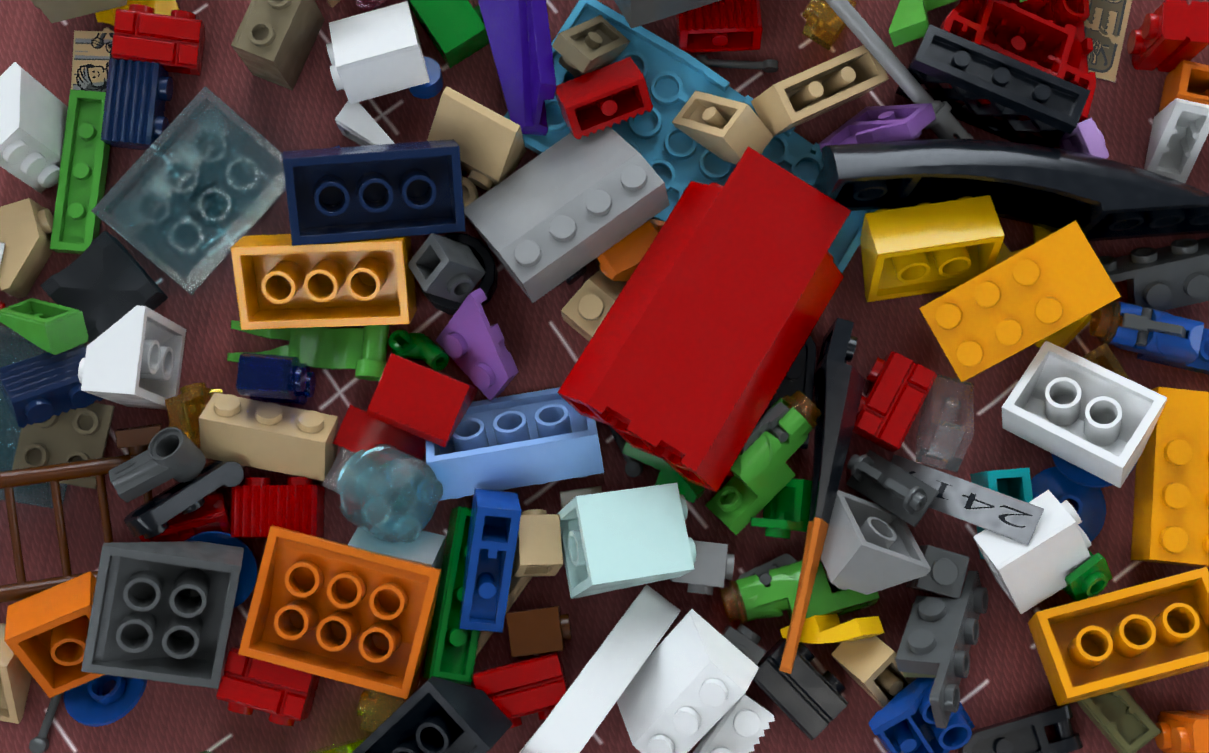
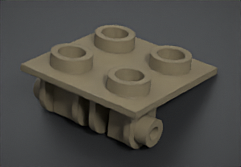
M93 403L84 408L70 409L68 413L62 412L59 416L53 415L42 423L27 424L24 428H21L12 470L104 458L115 406ZM95 476L59 481V483L97 489Z

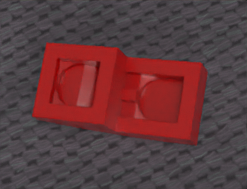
M350 405L333 444L412 478H416L426 455V440L366 415L367 411Z

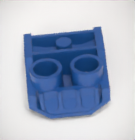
M917 678L902 689L883 709L876 712L868 723L888 753H949L950 750L959 749L968 743L972 736L971 729L975 726L960 702L958 711L956 713L951 712L947 728H936L929 700L935 678Z

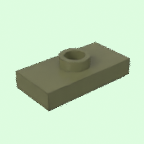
M1126 689L1076 701L1118 753H1136L1161 733V730Z

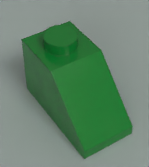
M406 0L449 68L490 44L479 5L472 7L468 0Z

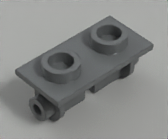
M871 450L861 456L854 454L847 464V468L851 470L852 476L846 485L913 527L917 526L939 494L938 490Z

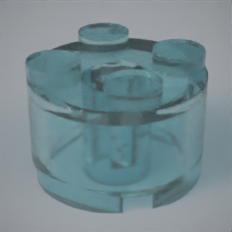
M379 444L376 445L377 447L367 451L360 450L346 462L338 477L337 493L340 494L341 506L339 508L342 515L352 524L382 541L412 543L419 537L421 531L431 520L437 503L443 495L442 484L437 480L435 473L428 464L393 446Z

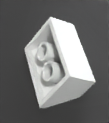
M16 62L0 76V167L39 193H42L46 188L57 184L59 180L68 107Z
M135 306L87 345L85 358L81 359L78 368V379L82 384L81 391L127 407L177 410L186 329L146 306Z
M1045 341L1001 407L1002 428L1121 488L1140 458L1167 402V397L1049 341Z
M693 609L683 617L649 655L616 701L632 745L641 753H688L746 693L759 669L754 662Z

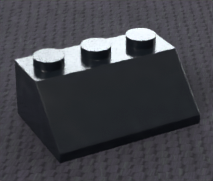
M432 676L352 753H486L513 723L483 690Z

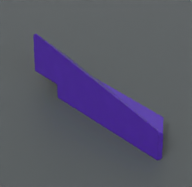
M478 0L510 120L521 126L522 134L545 136L549 128L547 125L545 100L554 99L556 90L546 0Z

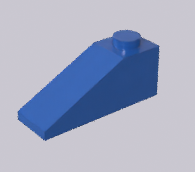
M474 489L459 629L503 633L522 512L517 493Z

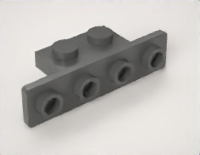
M1209 237L1199 240L1189 238L1178 239L1171 242V246L1157 249L1151 247L1136 248L1131 251L1130 255L1116 258L1112 256L1098 257L1113 283L1127 280L1129 304L1165 311L1209 301Z
M968 571L960 599L916 596L895 657L899 672L936 675L929 697L936 728L946 729L951 712L956 713L959 709V684L961 678H967L969 674V650L971 645H977L978 620L980 613L985 614L988 609V590L986 587H981L978 571Z

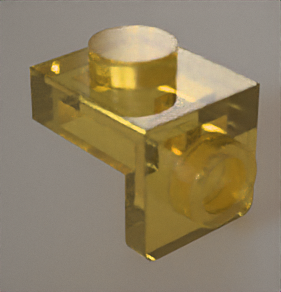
M194 383L181 387V394L165 399V404L170 421L169 427L180 429L200 449L199 417L205 408V404L209 402L214 392L223 394V390L206 388L205 383Z

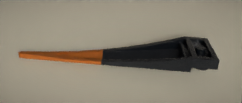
M841 318L835 320L823 338L814 374V456L809 518L798 589L779 671L789 674L792 673L865 384V379L853 366L846 364L851 362L858 338L851 336L854 322Z

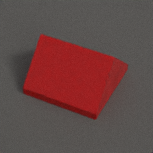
M391 353L368 406L366 415L445 448L474 400L478 388Z

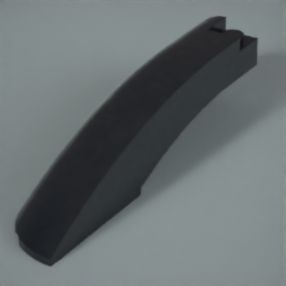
M924 139L827 145L821 149L824 166L815 181V188L851 211L904 208L925 202L938 203L957 200L966 196L979 197L990 195L998 217L1025 222L1052 231H1058L1076 220L1088 241L1209 233V193L1117 161L1085 153L1027 143L978 139Z

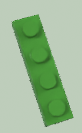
M70 89L50 249L54 252L83 254L93 240L99 236L110 146L101 141L106 92Z

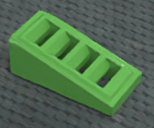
M35 298L0 309L1 323L48 353L57 355L88 341L83 312L78 309Z

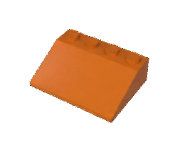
M272 525L270 526L238 654L408 700L417 689L428 647L442 570Z

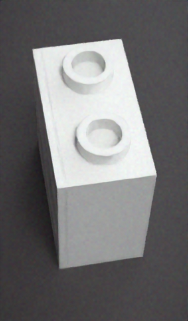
M408 1L329 22L332 43L326 44L332 64L330 72L336 90H345L349 104L430 82L420 39Z
M1049 490L1028 502L1044 508L1028 545L986 529L973 537L996 582L1020 614H1023L1067 586L1065 582L1066 576L1091 558L1087 548L1092 546V544L1078 525L1082 523L1078 513L1067 500L1060 503Z

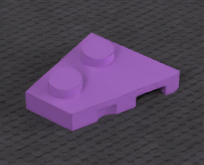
M932 103L865 107L819 143L820 149L827 145L914 140L922 134V129L936 119Z
M478 288L469 293L436 341L471 379L474 385L491 401L505 390L519 371L511 353L505 347L504 336L498 323L490 326L481 305L482 302L487 300L484 291Z

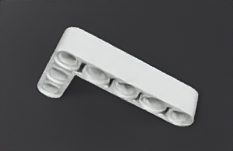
M646 584L542 725L519 753H580L681 610Z

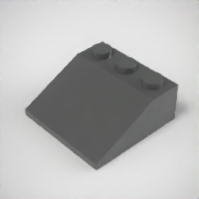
M203 541L103 543L81 672L218 689L244 548Z

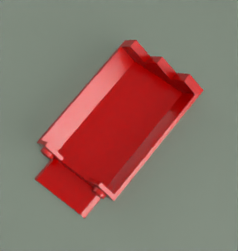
M749 146L724 186L714 182L708 185L691 181L557 393L581 415L611 426L632 447L664 459L685 480L717 492L844 278L833 262L834 258L828 252V249L851 213V210Z

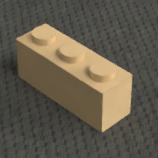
M862 45L773 84L754 98L751 103L761 121L776 136L864 96L889 80L885 69L866 47Z
M214 392L199 417L200 450L208 459L223 462L232 461L243 466L325 481L337 456V445L333 444V441L338 432V416Z

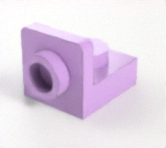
M1092 118L1078 123L1071 134L1065 133L1058 141L1060 149L1085 153L1105 159L1109 157L1104 136Z

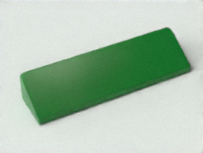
M458 506L452 508L423 678L430 679L433 676L454 683L471 685L480 631L459 629L472 508Z

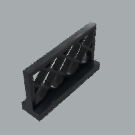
M929 24L921 44L907 68L920 84L925 85L927 88L925 90L934 100L947 101L952 107L950 112L956 119L1010 142L1054 147L1065 133L1071 134L1077 127L1090 93L1088 89ZM939 83H949L952 88H942ZM898 86L896 94L910 99ZM987 99L991 104H981L978 100ZM962 100L965 103V105H961L954 101ZM1001 116L1004 121H999L992 117ZM1017 116H1028L1030 120H1019ZM1031 133H1040L1044 139Z

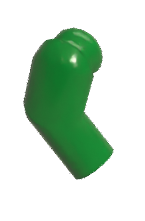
M399 329L394 331L388 339L393 354L409 360H422L435 371L444 369L449 362V356L425 334L408 333L405 330Z

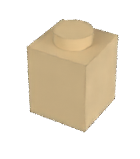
M543 509L523 511L520 518L513 563V577L556 576L563 565L560 514H547V511Z

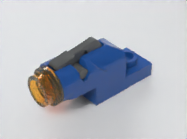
M1113 301L1092 313L1089 333L1091 336L1098 337L1100 342L1112 344L1123 350L1138 353L1137 359L1209 375V329L1204 328V322L1120 301Z

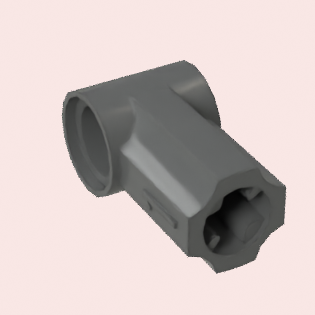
M168 427L155 434L149 443L148 450L109 470L108 473L110 482L116 489L118 496L128 503L172 478L177 482L193 480L203 470L206 457L180 429Z

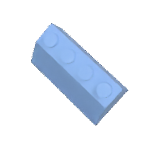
M560 387L498 397L491 401L488 399L474 401L469 406L445 448L426 440V465L436 501L471 496L474 495L475 488L504 491L604 473L596 420L577 412L557 393Z

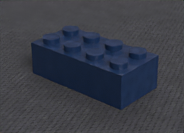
M454 139L283 151V167L292 246L466 231L460 148Z

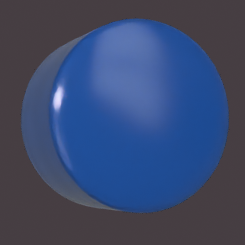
M424 57L430 82L408 88V90L417 98L429 99L436 96L442 90L443 77L438 62L430 57Z

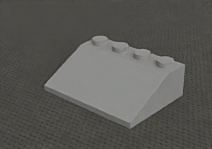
M606 126L604 131L598 129L596 134L590 132L588 137L582 135L580 140L576 139L572 132L466 206L464 208V215L530 301L534 303L670 204L665 182L633 146L611 127Z

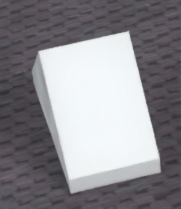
M1175 98L1154 116L1144 169L1186 183L1209 134V105Z

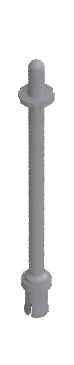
M825 0L914 104L932 103L936 119L925 127L926 130L931 129L939 139H955L953 134L957 139H973V136L951 114L950 110L952 107L947 101L934 100L848 0Z

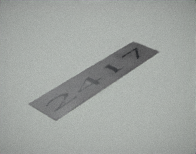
M895 454L891 460V463L939 491V494L929 508L1025 545L1029 544L1044 508Z

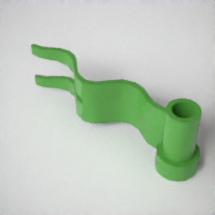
M231 320V329L264 338L289 341V345L263 352L228 353V362L253 365L294 364L333 370L354 369L356 370L355 378L369 381H379L387 363L389 325L364 326V328L313 327L241 330L240 321Z

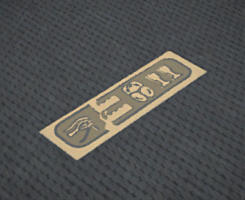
M1089 0L1090 16L1084 21L1085 38H1092L1093 51L1087 55L1088 71L1095 72L1096 78L1112 82L1116 80L1132 0Z

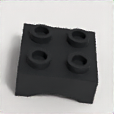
M103 231L96 237L86 251L73 263L52 275L40 285L58 305L78 309L83 312L89 343L99 337L135 306H146L154 311L168 298L117 238L106 231Z

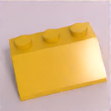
M966 196L952 201L925 202L911 207L884 208L875 212L865 213L860 243L867 302L952 290L995 266L1005 234L991 196Z

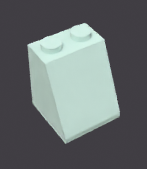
M677 483L580 495L574 497L557 513L560 514L562 553L571 599L677 578L695 569L696 547L693 539L688 537L685 524L688 515L685 497L679 494Z

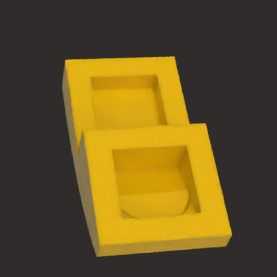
M838 614L814 615L805 619L799 642L825 644L855 641L883 634L884 630L879 616L855 618L841 624ZM789 626L780 629L782 638L787 639Z

